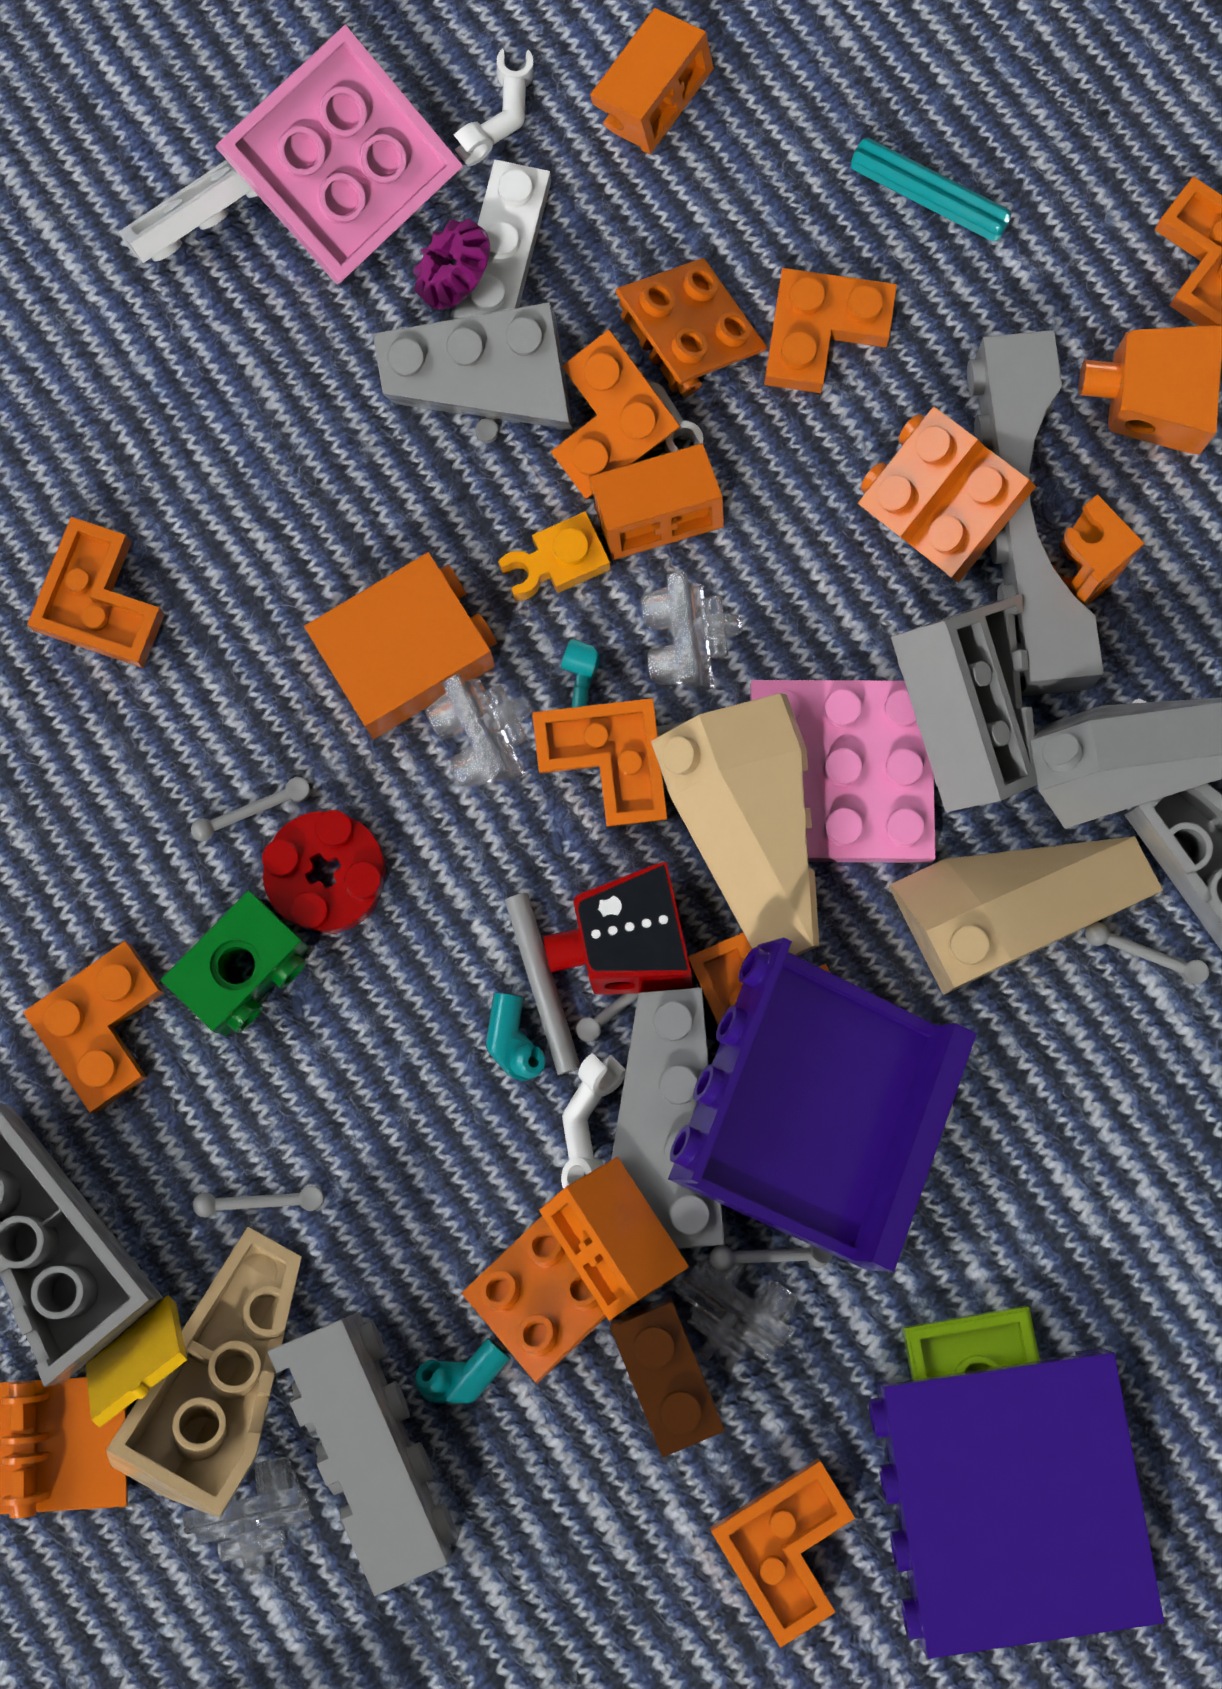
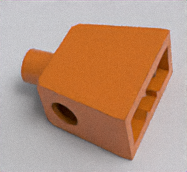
M1222 326L1138 329L1126 332L1115 351L1113 362L1084 359L1079 375L1078 394L1110 398L1108 428L1113 433L1189 454L1200 455L1217 431L1222 360Z

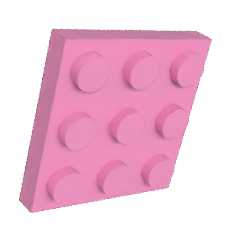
M346 25L337 31L215 146L336 284L341 283L463 167L462 163Z
M751 680L750 701L779 693L787 695L807 748L808 771L803 772L805 808H811L812 829H806L808 862L932 863L935 860L934 774L916 722L905 681Z

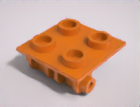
M705 258L621 286L615 291L620 298L619 306L623 310L620 315L622 321L625 324H629L640 340L639 345L644 351L653 349L649 355L650 361L654 365L663 362L660 370L669 382L668 387L672 392L679 391L682 397L692 395L701 387L702 383L698 377L762 353L767 349L765 343Z
M543 1216L529 1227L461 1293L537 1384L606 1318V1315Z
M87 1377L69 1378L64 1383L44 1387L41 1380L0 1382V1515L9 1514V1518H27L36 1516V1512L127 1507L128 1477L110 1465L106 1452L109 1444L126 1419V1408L99 1428L91 1420Z

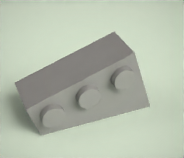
M549 302L373 334L382 392L394 404L462 415L471 414L497 418L507 422L529 423L574 432L565 372L561 367L563 360L556 317Z

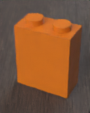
M429 552L304 625L311 640L373 740L495 667L492 653L489 649L497 644L492 631L480 613L469 617L459 601L460 598L466 595V592L449 564L439 569Z

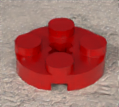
M339 810L310 812L291 820L276 833L273 841L265 847L262 854L264 866L263 884L269 901L276 911L288 922L308 931L334 934L349 930L360 924L374 911L380 899L378 896L383 889V881L386 878L385 857L375 837L362 823L348 817ZM322 857L327 862L337 859L341 868L333 873L336 883L328 888L321 881L311 884L309 880V874L315 870L313 863Z

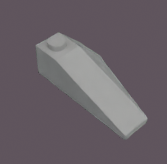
M1222 697L1101 705L1043 725L1030 740L1039 792L1066 829L1222 779Z

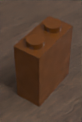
M671 1295L613 1318L610 1326L611 1332L662 1458L724 1432L725 1429Z

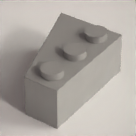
M1022 594L969 609L891 636L898 665L905 681L945 812L1002 801L1038 785L1030 740L1035 736L1032 707H1022L1019 674L1020 671L1029 669L1027 650H1017L1014 615L1024 612Z

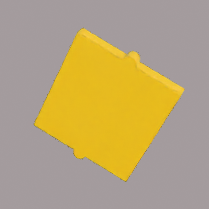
M169 1295L85 1364L91 1420L99 1428L136 1399H143L148 1394L149 1389L187 1361L177 1304Z

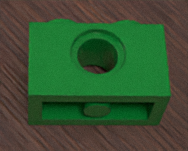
M248 890L160 981L211 1031L226 1037L231 1030L238 1034L254 1022L263 1010V1006L259 1002L275 985L282 989L302 972L307 964L302 957L311 948L264 902ZM241 953H251L255 961V969L252 976L243 983L232 984L228 977V966L231 960Z

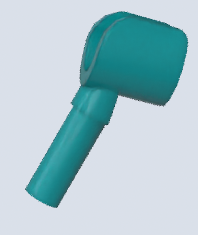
M577 639L569 641L561 663V669L577 675L574 684L572 708L587 706L591 680L595 677L600 665V656L594 646Z

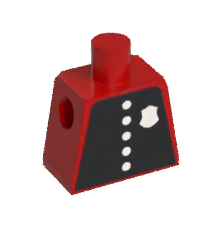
M667 862L657 863L578 894L573 898L579 929L543 936L550 972L586 965L594 994H635L693 988L691 969Z

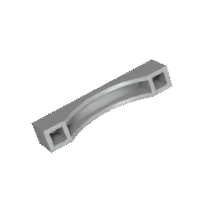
M1054 330L983 337L975 359L969 360L967 364L969 394L971 396L978 395L981 415L975 417V437L985 447L1028 479H1030L1029 471L1036 435L1062 387ZM1029 495L990 543L992 562L994 564H1001L1004 585H999L997 601L1022 594L1024 612L1014 615L1017 650H1027L1029 669L1019 672L1021 696L1091 690L1104 675L1096 616L1072 594L1053 568L1038 536Z

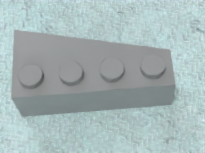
M702 988L642 992L638 994L611 1158L612 1160L618 1156L677 1249L724 1245L721 1204L668 1180L674 1164L670 1161L672 1144L679 1131L690 1123L697 1105V1101L693 1099L694 1088L700 1074L708 1066Z

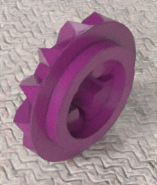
M469 218L462 222L452 219L447 223L443 232L434 231L431 244L428 248L421 249L423 254L422 261L414 267L413 273L418 278L414 291L423 299V302L438 310L451 308L463 301L481 280L488 263L490 242L486 231ZM451 259L457 261L455 265L449 263Z

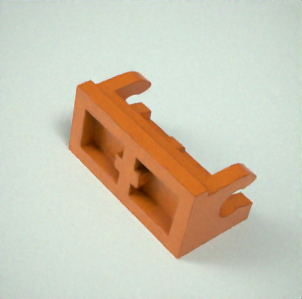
M654 8L590 93L592 104L605 113H609L603 121V125L621 138L640 146L642 151L651 155L714 69L706 31Z
M703 443L589 476L590 486L596 502L594 504L611 560L724 528L723 497Z
M1098 494L1082 508L1083 512L1073 528H1067L1064 533V539L1059 544L1067 559L1076 564L1077 575L1072 578H1065L1052 565L1072 594L1086 607L1119 578L1145 544Z
M618 1156L566 1186L539 1209L609 1321L689 1268Z

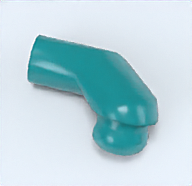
M493 993L486 1038L488 1053L504 1072L514 1079L528 1081L539 1076L546 1064L544 1052L540 1047H535L519 1029L524 998L511 994Z

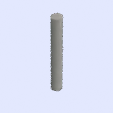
M528 893L511 896L505 899V904L557 1075L576 1071L581 1065L552 972H550L546 951Z

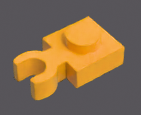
M586 511L533 534L532 540L537 551L531 554L523 551H512L505 554L498 561L502 574L509 573L514 569H523L529 574L523 583L511 588L515 601H524L533 597L539 590L541 583L548 579L551 580L556 592L560 593L611 570L610 561Z

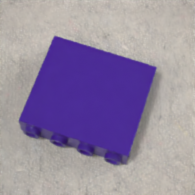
M784 937L758 944L757 947H754L748 953L740 968L739 981L743 985L735 1006L733 1005L727 1009L718 1025L716 1039L720 1041V1045L713 1063L702 1071L696 1082L693 1099L697 1101V1105L690 1123L679 1131L672 1144L670 1161L674 1164L668 1180L865 1270L894 1272L977 1033L957 1023L937 1026L789 953L792 941Z
M1095 1348L1075 1351L1076 1356L897 1383H888L886 1380L876 1381L878 1398L868 1399L869 1414L875 1439L885 1438L889 1464L879 1465L880 1481L885 1504H896L900 1530L890 1532L891 1549L896 1571H907L911 1598L901 1599L903 1622L908 1640L918 1639L919 1645L928 1659L1164 1623L1114 1352Z

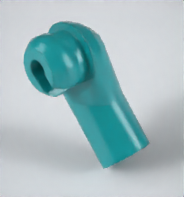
M487 1338L467 1362L437 1360L423 1362L415 1372V1386L422 1396L430 1402L436 1404H469L481 1395L511 1357L493 1340Z

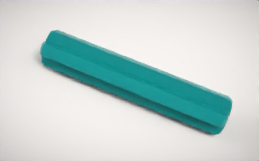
M863 138L852 156L851 168L854 171L990 241H998L1010 222L1012 213L1006 207L871 138Z

